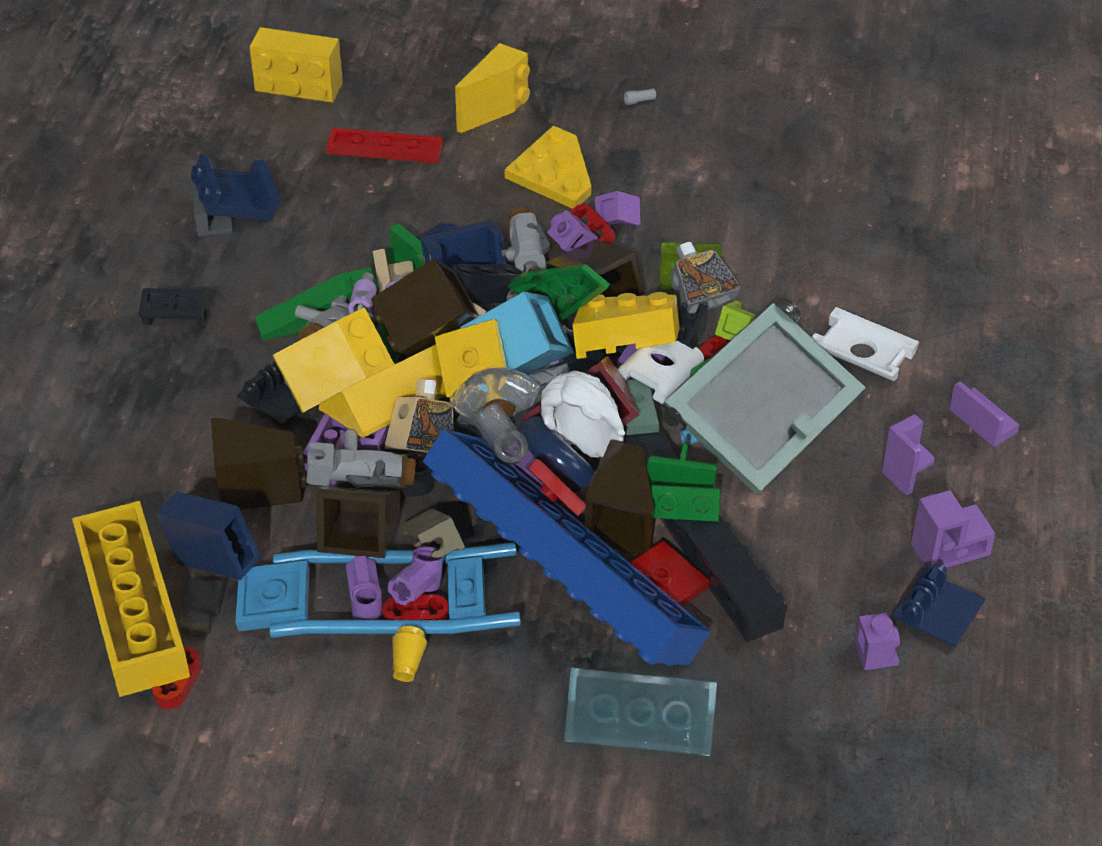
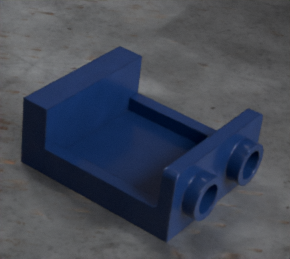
M200 155L197 164L192 167L191 180L195 183L199 193V200L202 202L207 215L272 220L281 197L265 160L254 159L249 172L212 169L207 155Z
M489 220L420 238L424 264L433 258L450 268L454 264H506L501 252V247L504 246L503 234Z

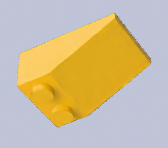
M499 43L455 86L457 132L463 133L511 114L522 104L526 103L530 95V89L528 88V75L530 72L528 53Z
M365 307L272 355L302 413L319 405V403L338 392L395 365Z

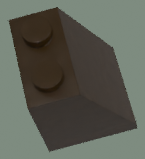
M594 239L546 262L548 269L579 264L588 265L610 284L605 291L600 293L605 297H618L625 293H632L636 296L645 295L635 252Z
M435 258L371 298L375 309L372 310L374 317L381 326L385 325L390 334L387 337L390 346L396 353L400 352L408 357L436 345L435 336L461 329V326L479 317L456 272Z
M211 418L214 467L220 502L239 506L240 510L302 502L300 489L307 488L305 468L298 469V466H304L302 446H295L294 433L222 418Z
M610 440L586 495L585 526L611 548L641 556L652 548L654 513L643 447Z
M331 484L318 488L317 552L385 559L400 519V490L375 487L355 488L353 485Z

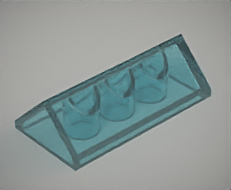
M571 667L564 741L711 756L717 682Z

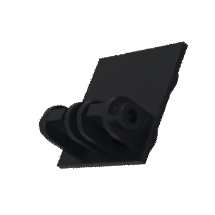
M275 361L273 365L267 364L264 369L258 371L254 378L247 380L242 391L237 394V398L283 426L301 412Z

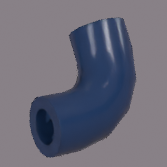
M532 417L523 423L520 429V438L530 453L549 468L573 493L582 490L591 480L594 468L555 430L547 428L542 417Z

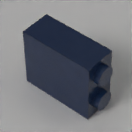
M176 491L156 513L170 546L181 565L241 580L261 558L239 506Z

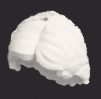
M572 371L560 374L542 391L541 415L544 424L550 430H555L569 445H573L574 449L581 450L583 454L589 457L598 458L604 456L610 440L623 442L625 431L617 410L618 406L599 378L583 372Z

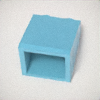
M522 292L460 327L465 328L492 319L498 321L510 380L574 353L549 297Z

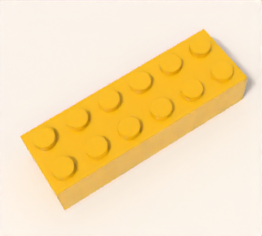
M140 501L72 518L119 697L190 677L184 647Z

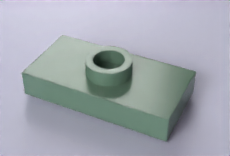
M636 379L627 380V385L640 415L624 425L626 435L659 432V422L650 387Z

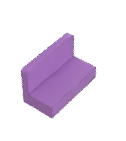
M961 381L954 384L949 410L989 444L995 447L1017 434L1019 424L977 389H969Z

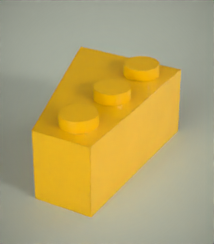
M655 292L649 296H636L632 293H625L618 297H605L599 294L579 308L574 319L573 333L577 359L586 358L587 351L605 349L606 354L616 353L617 346L635 344V348L640 349L676 343L679 333L676 295Z

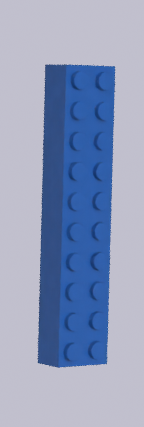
M447 429L441 431L423 460V463L433 470L431 475L443 484H449L454 489L453 495L461 501L471 503L476 508L474 513L487 522H493L498 527L496 531L500 536L509 541L516 542L520 546L519 552L532 561H538L543 566L542 572L555 581H561L566 586L565 591L569 596L578 601H584L591 607L589 612L592 616L615 628L613 633L622 641L636 646L639 649L637 653L643 660L652 665L664 663L670 667H673V665H690L712 631L557 501L553 503L539 489V486L483 439Z

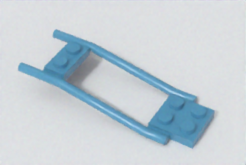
M516 542L470 547L460 551L455 549L443 556V564H448L450 620H308L309 563H350L354 557L360 556L317 552V550H301L274 554V564L252 567L241 580H238L235 623L238 631L270 628L271 638L302 634H396L397 629L402 626L417 627L423 630L425 634H455L520 626L519 612L486 616L483 560L516 556ZM388 550L385 559L367 558L375 560L376 564H410L414 550Z

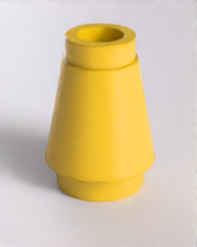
M402 626L397 629V633L392 637L393 677L398 681L411 682L414 680L427 646V640L423 630L413 626Z

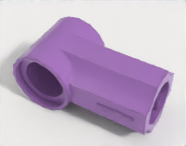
M423 546L414 549L412 552V562L389 581L388 592L393 596L396 603L406 606L411 601H415L424 592H431L440 588L443 556L439 558L430 556V553L433 550H437V548Z
M366 556L354 557L350 563L346 564L352 619L383 620L382 592L379 587L375 560H370Z

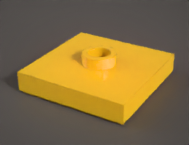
M492 319L435 336L447 398L454 399L510 383L497 320Z

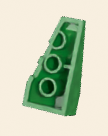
M579 264L524 272L511 281L507 287L517 295L522 292L548 296L561 322L605 291L610 284L588 265Z
M371 267L339 274L254 316L262 341L307 331L304 327L309 321L295 317V310L298 305L323 312L330 309L332 301L339 296H346V303L350 304L354 284L362 279L363 274L366 272L373 275L372 282L376 285L377 295L379 293V286Z

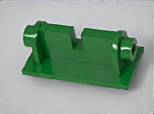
M652 485L653 518L719 521L720 488Z

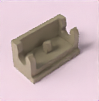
M432 508L400 525L403 534H410L419 540L413 544L415 548L428 546L434 542L441 545L439 549L433 550L430 553V556L434 558L442 557L455 549L460 551L465 548L452 518Z

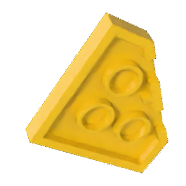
M554 125L505 169L506 179L572 209L582 204L591 195L592 186L577 136Z

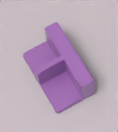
M915 414L889 427L882 473L905 495L913 492L916 473L934 463V456L920 444L924 422Z

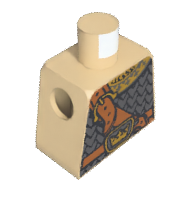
M417 379L415 397H398L396 399L385 442V449L424 452L428 454L443 429L453 431V406L449 402L435 400L436 381Z

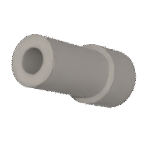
M654 88L624 92L626 105L656 99Z

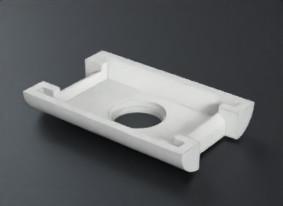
M837 307L829 316L828 325L831 328L824 336L817 333L812 336V339L829 354L892 381L898 378V366L905 357L908 359L913 358L919 344L917 340ZM856 344H866L874 349L875 354L871 357L862 358L852 354L850 349Z
M676 340V343L637 349L617 370L625 381L632 377L654 389L655 392L652 398L666 405L664 401L690 379L691 369L704 362V356L697 347L691 349ZM651 354L667 356L674 364L671 366L661 365L652 359Z

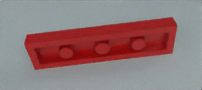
M333 127L327 142V154L438 164L443 149V137Z

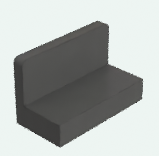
M191 180L198 236L233 232L231 217L206 214L204 206L199 200V193L195 183Z

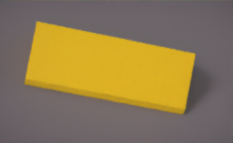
M434 345L338 392L319 403V410L348 429L356 431L359 436L364 438L390 425L396 399L398 397H415L417 379L436 381L435 400L446 396L437 346Z

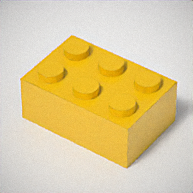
M259 28L250 45L255 91L333 103L343 84L339 39Z

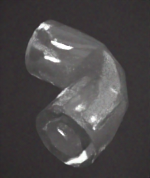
M490 367L475 372L464 380L450 397V402L457 412L468 418L476 417L487 403L496 399L506 400L526 410L535 400L541 383L533 377L511 368Z

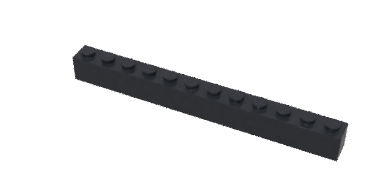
M572 348L574 353L559 359V364L567 363L570 372L579 371L584 373L607 357V355L603 351L593 350L586 352V358L577 359L576 349ZM625 432L622 443L643 447L646 469L648 458L651 455L680 459L681 457L673 452L667 437L663 433L626 435ZM720 515L719 521L660 518L691 564L710 580V591L747 643L784 627L785 613L787 612L785 598L781 593H776L769 583L766 572L762 568L759 569L752 560L749 549L738 541L729 522H725Z

